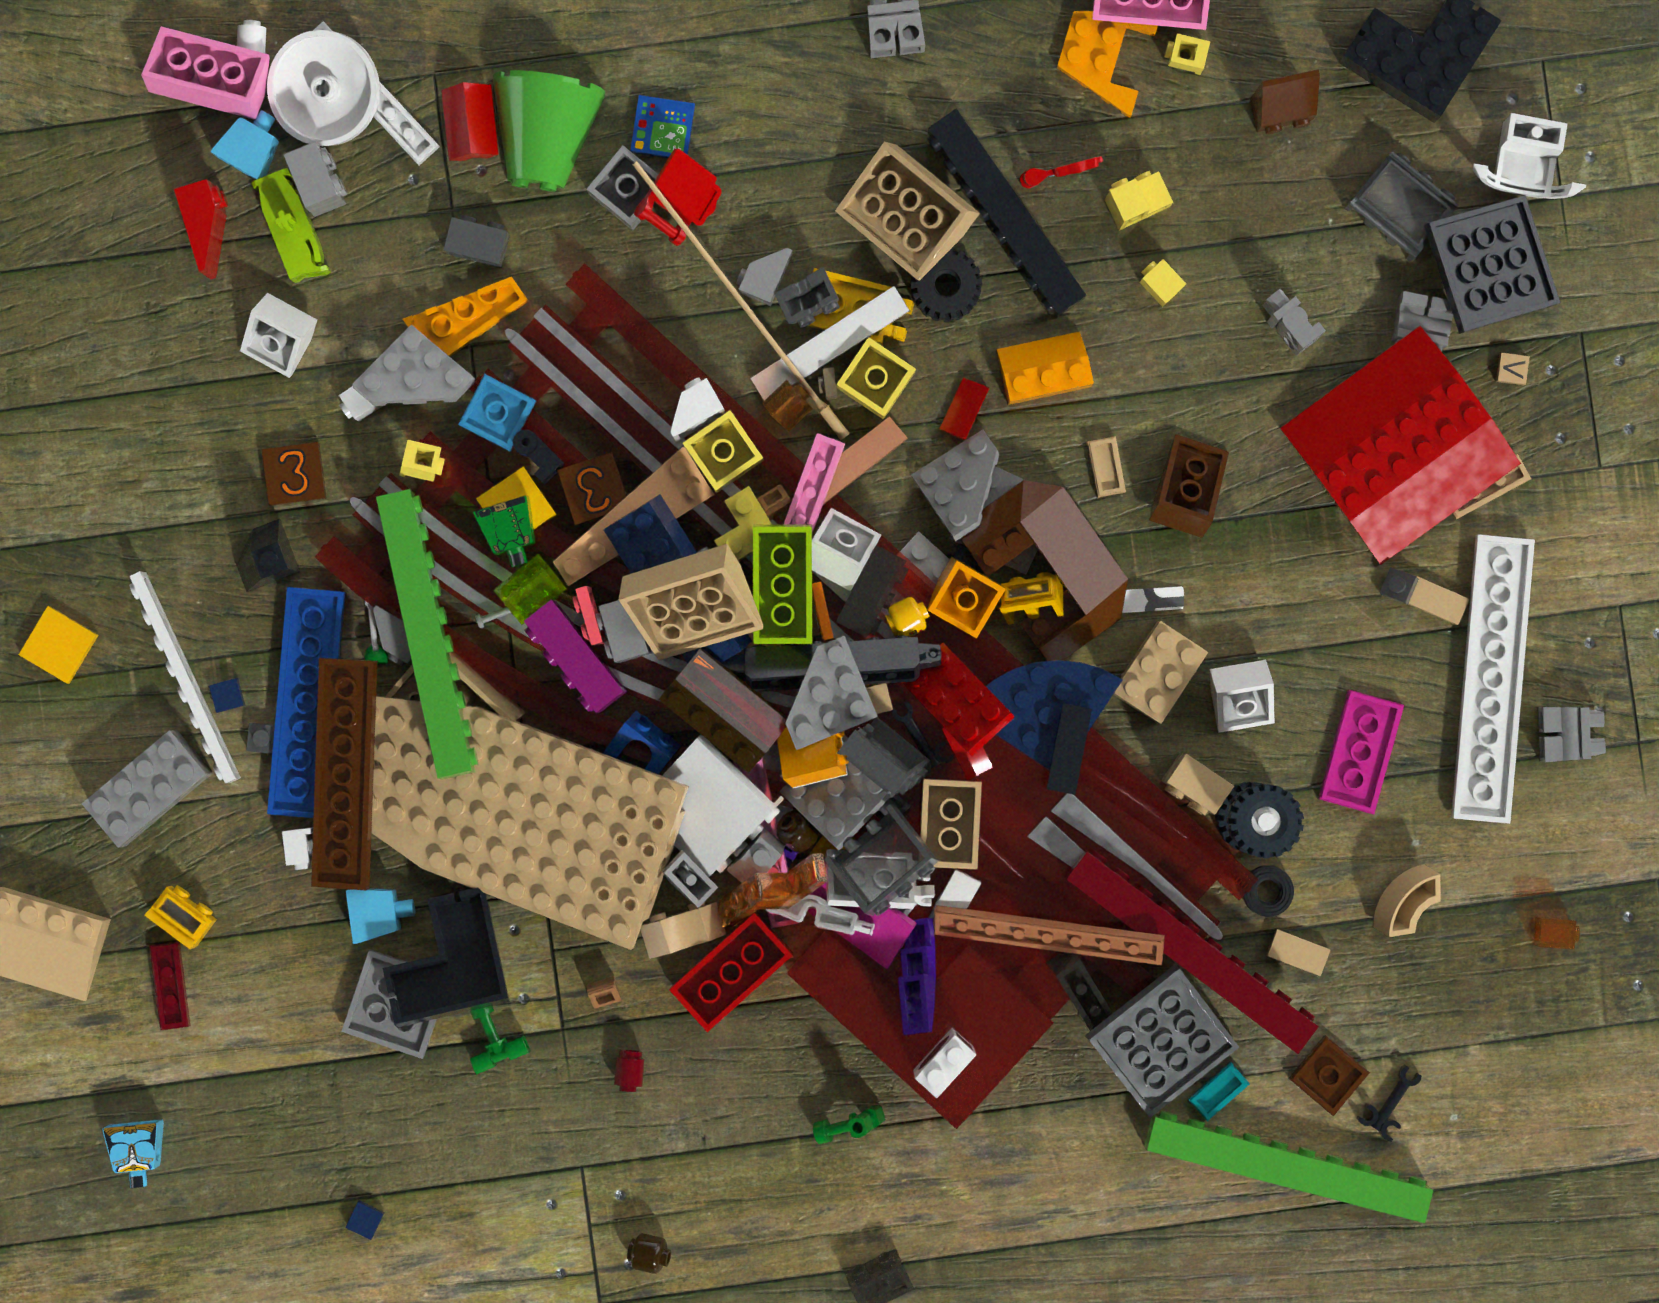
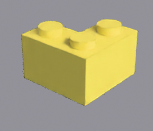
M1150 171L1144 172L1129 182L1127 178L1121 179L1111 185L1112 188L1109 189V193L1105 198L1107 207L1119 231L1169 208L1173 203L1159 171L1152 175Z
M749 486L725 500L727 507L739 526L714 540L717 546L728 544L738 562L753 554V525H772Z

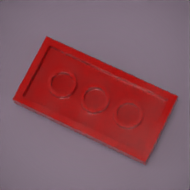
M942 643L940 645L941 665L920 669V676L914 682L902 683L972 757L1014 718V715Z

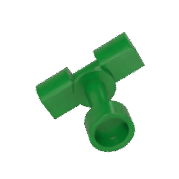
M493 1006L470 1011L473 1020L479 1018L489 1041V1044L484 1046L485 1052L470 1058L476 1075L495 1067L499 1061L506 1058L513 1060L531 1051L524 1035L507 1042L506 1037L499 1038L489 1014L494 1011Z
M872 1105L859 1115L850 1113L849 1120L830 1124L826 1119L814 1122L813 1134L818 1144L832 1142L833 1135L849 1131L851 1137L861 1138L886 1119L882 1106Z

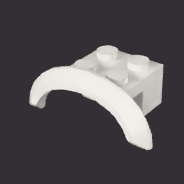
M1511 113L1502 125L1495 173H1491L1488 170V166L1475 163L1473 165L1474 173L1483 183L1494 189L1516 195L1558 199L1574 196L1586 188L1585 184L1574 182L1567 185L1552 186L1556 160L1564 148L1567 123Z

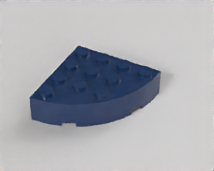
M1062 660L1035 662L1012 669L985 685L1014 715V718L996 736L1050 771L1062 704L1092 709L1089 731L1123 679L1095 666L1082 662Z

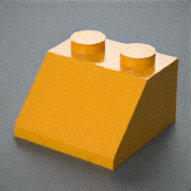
M951 556L937 580L927 610L977 638L1003 595L1005 588Z

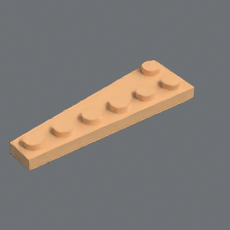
M684 446L553 561L568 586L619 555L603 529L661 494L677 519L714 495Z

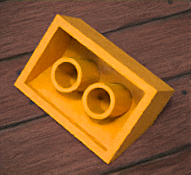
M1080 331L996 349L1008 405L1090 388L1094 384L1088 354Z

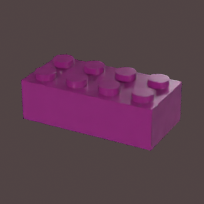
M550 600L524 620L528 626L524 629L526 634L534 643H541L546 650L542 654L552 666L556 667L559 665L564 672L560 675L570 689L577 688L581 693L578 699L588 712L594 710L595 713H601L627 692L590 643L584 640L583 634L557 601Z

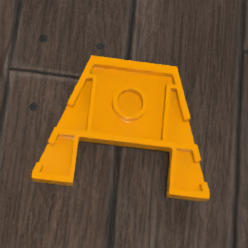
M1074 11L1057 68L1083 87L1096 93L1106 103L1119 109L1125 116L1131 117L1138 91L1110 82L1126 29L1155 36L1158 26L1093 20V11Z

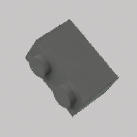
M460 215L459 219L452 217L443 251L447 255L502 268L510 234L504 230V226L494 222H488L487 226L477 224V219L465 215Z

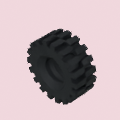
M951 248L921 280L911 276V296L915 301L914 304L917 309L920 308L922 314L926 317L930 316L935 321L944 320V322H951L954 319L957 321L964 315H968L979 300L982 286L979 267L975 266L974 260L971 257L965 256V252L961 250L957 252L954 251V248ZM942 274H950L957 281V289L951 295H941L935 288V281Z

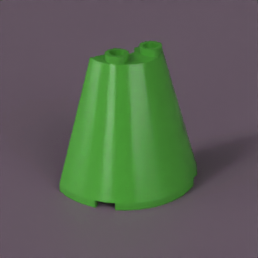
M510 70V76H504L505 72H496L493 74L492 83L508 181L512 182V186L528 188L529 183L540 184L539 189L556 192L557 188H564L604 100L605 90L592 83H588L587 87H584L579 82L580 79L551 73Z

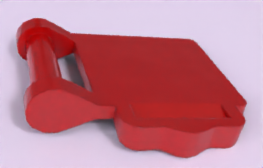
M677 148L672 151L654 181V184L688 228L691 222L698 226L704 224L706 218L715 211L717 200L722 193L721 188L715 184L716 176ZM650 188L647 195L637 205L634 215L640 220L646 219L666 234L671 243L679 246L685 240L686 234L679 224L674 227L652 211L655 202L669 213Z
M1102 156L1047 171L1031 168L1020 175L1019 182L1023 188H1033L1048 177H1062L1096 168L1099 166V163L1103 162Z

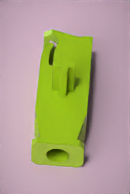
M285 168L254 180L252 186L256 191H259L262 212L289 279L297 283L304 278L328 275L331 273V270L327 265H324L322 246L299 192L293 186V183L289 181L292 178L290 170Z

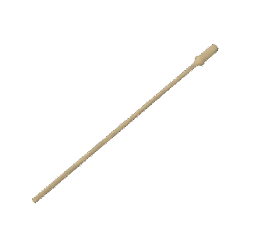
M636 161L633 164L635 169L815 401L819 411L818 414L823 416L840 440L849 435L850 433L831 410L830 405L819 399Z

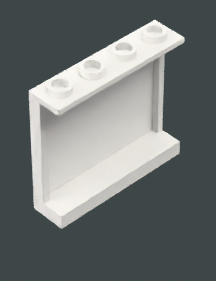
M699 735L663 774V777L689 786L681 810L685 811L674 846L680 851H684L708 877L716 870L721 874L732 862L728 857L731 854L737 857L748 844L744 840L747 837L753 840L764 829L761 823L765 820L769 824L780 812L777 806L784 800L780 796L773 803L702 735Z

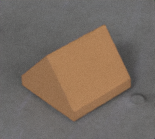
M781 484L757 498L770 521L789 510L792 502Z
M615 976L587 984V994L594 1009L621 1001Z

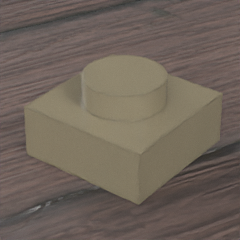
M834 367L824 368L823 376H818L819 392L825 393L826 400L837 399Z

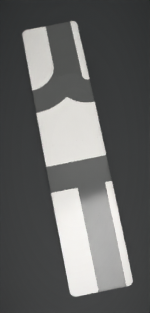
M1181 586L1126 590L1122 613L1183 609L1184 589Z

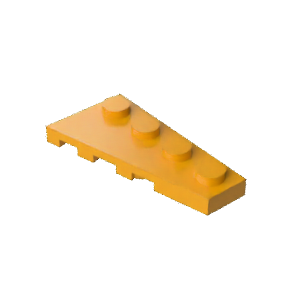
M511 276L478 289L476 292L457 297L450 302L426 309L424 312L414 316L411 315L403 318V321L408 327L413 325L451 357L529 302V300Z

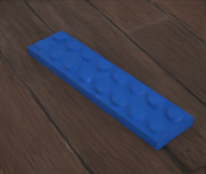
M287 587L267 814L314 818L319 658L340 659L346 592Z

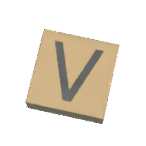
M1500 353L1496 382L1526 385L1530 356Z

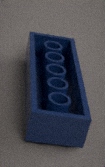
M661 494L603 529L631 574L697 553ZM748 634L702 648L722 663L741 652L752 640ZM700 648L682 653L685 661L688 663Z

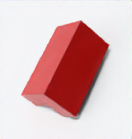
M462 82L441 90L449 160L488 159L499 155L491 85Z

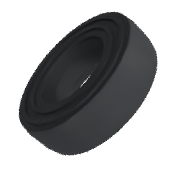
M1264 865L1253 869L1246 876L1242 885V896L1245 904L1251 911L1260 916L1273 917L1283 913L1290 906L1294 897V886L1291 878L1285 871L1275 866ZM1264 880H1272L1278 885L1279 894L1272 902H1264L1258 897L1257 888Z

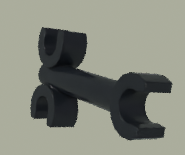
M905 702V707L908 710L907 715L901 717L894 709L891 711L892 716L895 720L903 722L921 753L930 760L926 766L928 773L925 775L926 777L931 772V769L940 763L951 762L954 759V755H949L947 758L940 756L939 751L947 745L946 742L938 743L933 751L912 717V705L909 702Z
M1405 1064L1399 1069V1082L1380 1111L1378 1112L1373 1105L1366 1103L1364 1106L1371 1111V1117L1363 1119L1357 1116L1356 1118L1362 1125L1372 1126L1378 1130L1381 1137L1392 1142L1393 1138L1387 1135V1127L1395 1126L1400 1129L1401 1125L1394 1119L1388 1118L1409 1086L1419 1084L1422 1078L1420 1074L1416 1073L1413 1079L1407 1080L1406 1072L1409 1070V1067Z

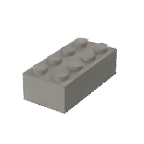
M169 730L86 799L82 805L118 848L124 847L211 776L213 772L178 730Z

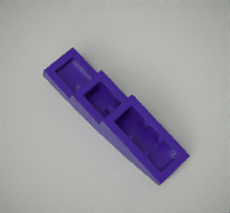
M933 918L914 920L917 924L905 942V949H900L903 977H898L903 1035L932 1032L936 985Z

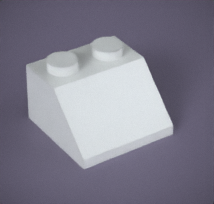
M267 293L251 310L240 352L290 378L312 339L317 319Z
M698 377L684 385L686 390L681 392L670 431L676 442L725 414V410L707 378L701 381Z
M831 508L812 539V571L851 591L881 534Z
M1266 660L1210 669V688L1219 733L1275 723L1274 683Z

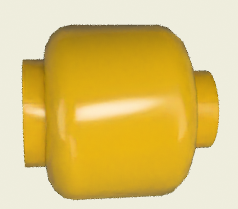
M907 597L888 607V615H885L894 637L897 635L912 637L923 632L926 629L925 619L930 617L923 601L917 604L913 597Z

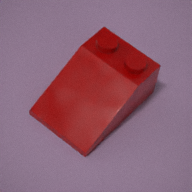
M205 179L176 188L174 192L198 271L209 279H214L217 276L227 217L225 207H228V202L224 191H220L217 185H213L209 180Z

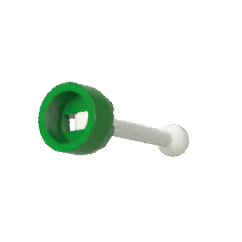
M369 596L365 599V605L368 607L372 645L365 650L364 659L378 661L377 665L388 663L387 652L383 650L381 645L377 644L375 616L373 613L376 600L374 597Z

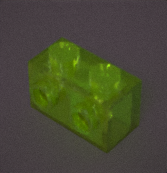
M537 554L493 591L520 624L523 625L525 623L524 620L550 600L557 599L567 588L541 556Z

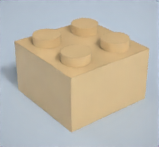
M1179 753L1161 780L1166 784L1165 791L1181 800L1183 797L1190 800L1188 806L1205 816L1207 813L1215 815L1234 787V785L1186 753Z

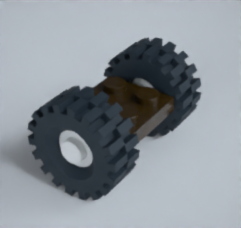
M1243 782L1242 784L1234 785L1217 811V814H1215V820H1217L1218 826L1216 827L1218 832L1221 833L1222 839L1232 848L1256 857L1270 858L1282 856V853L1289 852L1293 848L1292 845L1294 843H1298L1301 838L1298 836L1304 828V825H1302L1304 816L1303 812H1300L1299 802L1293 798L1290 792L1285 791L1283 788L1258 782Z

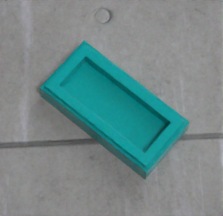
M1229 1062L1194 1092L1188 1100L1205 1120L1209 1121L1250 1083Z

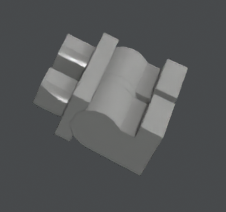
M870 0L867 6L871 58L896 56L895 36H898L900 55L925 52V40L918 0H897L898 2L887 3L886 0Z
M1279 289L1267 298L1262 306L1271 316L1267 323L1271 328L1276 326L1280 337L1297 356L1317 341L1326 330L1319 322L1312 327L1308 322L1305 310L1298 307L1301 302L1295 296L1289 300L1284 292Z
M1403 291L1397 299L1394 332L1391 341L1398 342L1418 326H1421L1442 352L1448 346L1453 318L1448 299L1432 297L1428 300L1427 295Z
M1538 707L1539 732H1557L1558 735L1539 737L1540 762L1591 759V756L1606 753L1604 738L1590 739V727H1604V712L1589 710V707Z

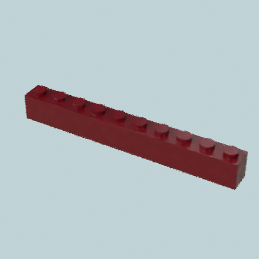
M1093 850L1091 854L1087 851L1082 853L1064 877L1135 932L1165 935L1164 954L1295 1053H1300L1319 1027L1312 1022L1315 1019L1314 1015L1303 1007L1299 1011L1290 1005L1292 999L1278 989L1274 993L1266 986L1269 981L1257 972L1251 976L1243 970L1246 964L1233 954L1230 958L1220 952L1223 948L1220 944L1210 937L1206 941L1197 935L1200 929L1188 920H1185L1182 924L1174 917L1177 913L1164 902L1161 906L1153 902L1151 898L1154 895L1142 885H1139L1136 889L1128 883L1131 877L1118 867L1115 871L1105 865L1108 860L1097 851Z

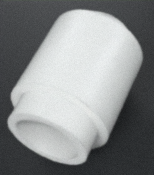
M244 20L243 25H238L237 46L265 53L266 28L261 26L260 21Z

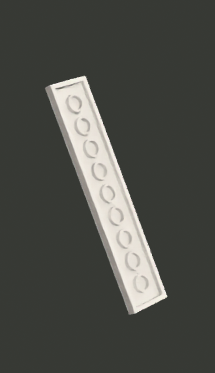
M1476 535L1451 813V818L1509 824L1511 821L1535 544L1533 539Z

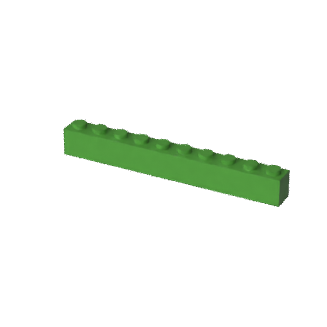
M410 489L377 496L378 509L437 778L443 780L475 772L474 765L478 764V757L475 747L470 748L468 737L472 736V730L469 720H464L462 709L466 708L463 692H458L456 680H460L457 664H452L450 652H454L453 643L450 635H445L443 624H447V616L444 607L439 608L437 596H441V589L438 579L433 580L431 569L435 568V562L432 552H427L425 541L429 540V534L426 524H421L419 513L423 512L420 496H415L414 492Z
M1161 1111L1160 1115L1155 1114L1151 1117L1144 1144L1147 1151L1421 1223L1426 1221L1433 1189L1426 1185L1427 1181L1424 1179L1410 1176L1409 1180L1398 1178L1399 1173L1387 1169H1382L1381 1173L1371 1171L1370 1165L1356 1161L1354 1166L1344 1164L1343 1158L1327 1154L1326 1159L1315 1156L1316 1151L1299 1147L1298 1151L1287 1149L1288 1144L1276 1140H1271V1144L1260 1142L1261 1137L1250 1133H1244L1243 1137L1232 1134V1129L1216 1125L1214 1130L1204 1127L1205 1122L1192 1118H1189L1188 1122L1177 1120L1178 1115L1166 1111Z

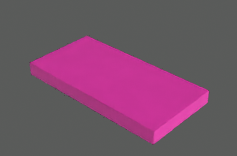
M1353 690L1347 691L1319 792V800L1374 815L1402 716L1403 704Z
M825 857L817 864L800 895H815L827 901ZM831 906L856 913L859 920L875 924L872 936L855 931L853 935L839 931L835 932L886 969L892 965L917 924L897 908H889L879 916H876V914L871 916L865 914L860 907ZM811 908L807 912L815 917L817 910Z

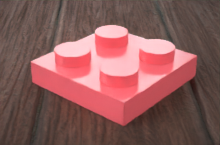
M584 586L575 589L577 596L572 598L576 612L582 614L585 624L580 625L584 640L590 642L593 646L604 644V641L607 640L604 631L600 630L597 622L596 613L599 612L592 588Z

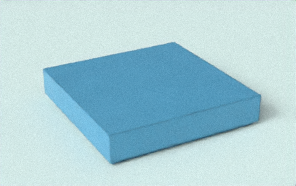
M484 374L458 425L511 451L514 437L522 430L536 400Z

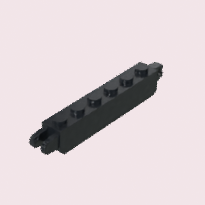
M905 635L893 639L873 637L862 641L846 639L864 685L914 682L920 676V669L941 665L940 645L918 643V637ZM813 641L812 644H781L780 646L769 647L755 645L751 648H744V654L734 655L723 661L722 664L742 681H746V684L756 692L800 689L817 647L825 643Z

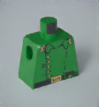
M525 495L473 512L495 555L507 552L511 568L528 563L523 547L535 543L531 504L528 496Z

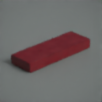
M180 942L150 945L160 1031L189 1027L191 1024Z

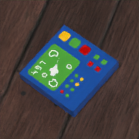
M639 95L630 151L636 154L669 158L672 151L677 148L688 155L695 103Z

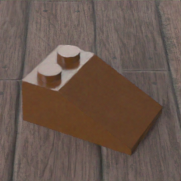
M1319 69L1261 82L1250 98L1257 132L1265 131L1266 134H1274L1282 131L1283 126L1293 125V128H1301L1310 125V121L1317 115Z
M1175 434L1154 497L1149 521L1203 538L1213 522L1229 452Z

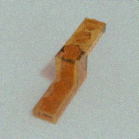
M823 853L811 854L788 872L755 873L718 900V914L722 919L723 928L736 926L760 909H789L825 884L828 880Z

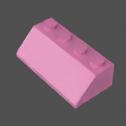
M1093 0L1092 19L1206 30L1210 0Z
M161 26L141 75L148 92L256 120L265 97L270 57L269 54Z

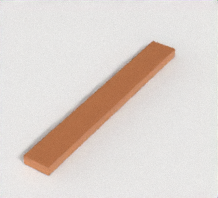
M936 905L934 910V935L1162 965L1165 935Z

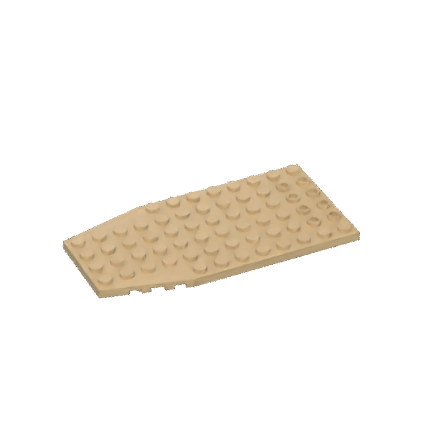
M376 696L372 834L424 870L470 888L478 887L483 893L630 950L634 948L643 921L650 917L664 876L662 870L667 866L685 814V811L681 810L689 786L477 706H466V708L462 709L464 720L468 719L471 725L472 736L468 737L470 748L475 747L478 757V764L474 765L475 772L441 780L437 778L421 701Z

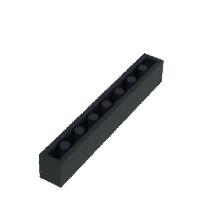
M957 108L928 128L929 137L926 138L929 145L935 152L940 150L945 158L943 161L944 166L951 175L956 173L962 182L959 184V187L968 199L972 197L978 205L975 209L980 213V218L984 222L987 220L994 228L991 233L1000 245H1006L1010 251L1008 257L1016 268L1021 267L1027 275L1024 277L1026 284L1032 292L1037 290L1043 299L1040 303L1047 314L1051 315L1053 313L1058 318L1084 300L1087 296Z

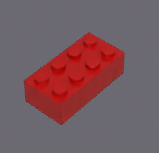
M754 911L676 981L669 991L708 1033L793 956V952L764 919Z

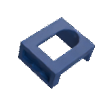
M635 711L623 724L603 754L624 761L619 755L625 746L632 740H640L646 743L652 752V758L645 767V770L659 775L681 745L671 735L664 733L655 726L648 717Z

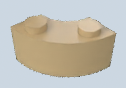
M1423 864L1410 868L1396 877L1379 899L1375 910L1373 927L1388 937L1415 933L1417 921L1422 912L1430 905L1441 901L1440 874Z
M704 902L699 908L691 903L688 904L689 910L670 916H666V913L662 912L650 916V922L642 925L640 929L649 959L671 954L726 935L717 902L706 905Z

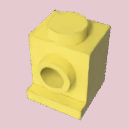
M1177 34L1174 42L1168 41L1165 58H1169L1168 66L1201 75L1205 66L1210 41ZM1186 51L1189 53L1190 58H1181L1180 53Z
M407 440L399 476L405 477L407 475L434 482L435 474H442L445 461L444 458H440L441 447ZM424 462L427 464V466L420 465L418 463Z

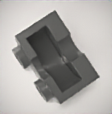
M824 267L806 276L804 280L791 284L775 293L788 324L798 323L800 328L815 321L814 316L822 312L824 314L832 313L840 307L838 304L839 298Z

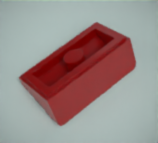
M963 377L939 429L965 441L989 391V387Z

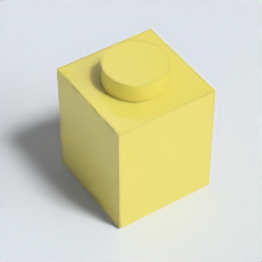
M1164 259L1158 264L1152 261L1141 272L1144 277L1141 279L1140 284L1162 307L1186 285Z

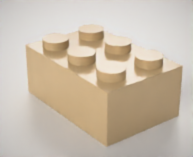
M1157 621L1120 678L1123 681L1113 695L1155 723L1162 724L1208 652L1162 621Z
M922 779L920 838L939 860L934 867L978 868L982 782ZM920 851L918 863L924 859Z

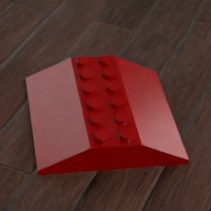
M1421 326L1411 331L1280 427L1283 434L1380 565L1521 464L1486 409Z

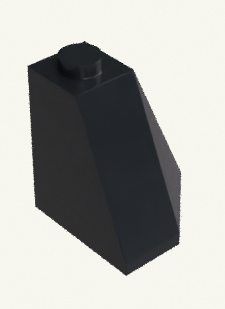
M280 519L252 529L236 565L246 592L300 572Z

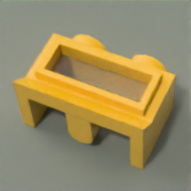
M1043 572L1039 573L1037 578L1024 579L1022 577H1014L1007 583H1001L1005 591L1001 596V607L999 609L1008 625L1014 624V611L1024 610L1028 618L1037 619L1039 617V607L1052 605L1057 616H1063V586L1056 574Z
M178 885L175 888L173 886L166 887L144 916L188 949L195 948L217 919L212 916L213 911L200 902L197 905L190 900V894Z

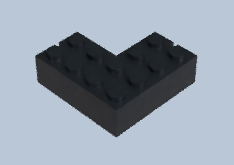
M1445 0L1421 37L1374 8L1339 63L1435 123L1442 116L1502 20L1482 7H1479L1477 10L1472 9L1475 3L1470 0Z
M478 887L460 891L461 902L457 903L453 893L428 899L439 955L383 968L387 992L390 997L396 996L397 1000L395 998L389 999L394 1025L397 1028L510 1002L487 894L483 893Z

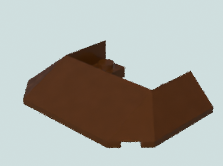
M1022 480L983 508L980 526L960 539L987 577L1033 544L1053 573L1057 575L1065 588L1063 590V616L1058 617L1052 605L1039 607V617L1037 619H1030L1026 616L1019 621L1046 661H1063L1122 617L1128 578L1063 486Z

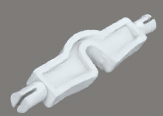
M751 890V895H749L748 899L750 902L764 905L765 910L784 916L796 922H802L807 911L814 908L817 910L814 924L820 929L839 931L849 935H853L855 931L872 936L875 928L874 923L859 920L856 913L827 905L826 900L815 895L806 894L795 897L774 890H770L768 894Z

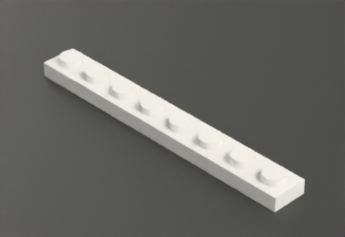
M139 571L131 575L132 583L129 584L131 592L137 600L140 599L144 607L141 610L143 618L148 625L152 624L156 633L153 636L155 644L160 651L164 650L168 659L165 662L167 670L172 677L176 676L180 686L177 687V691L184 703L188 702L192 712L189 713L192 724L196 729L200 728L204 738L201 739L204 750L208 755L212 754L216 764L213 765L216 776L219 780L223 779L225 784L240 779V774L147 573Z

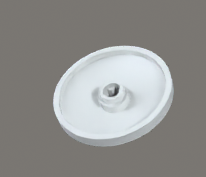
M314 30L295 36L278 51L269 69L267 94L275 118L291 136L308 144L316 142L319 146H333L352 140L369 125L378 106L380 83L374 62L359 43L338 32Z

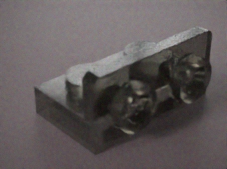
M897 1249L884 1252L866 1263L854 1266L845 1273L857 1303H887L915 1290Z

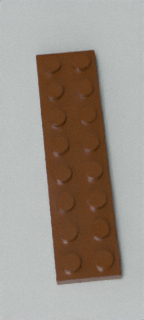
M319 658L311 887L365 891L370 889L378 661Z

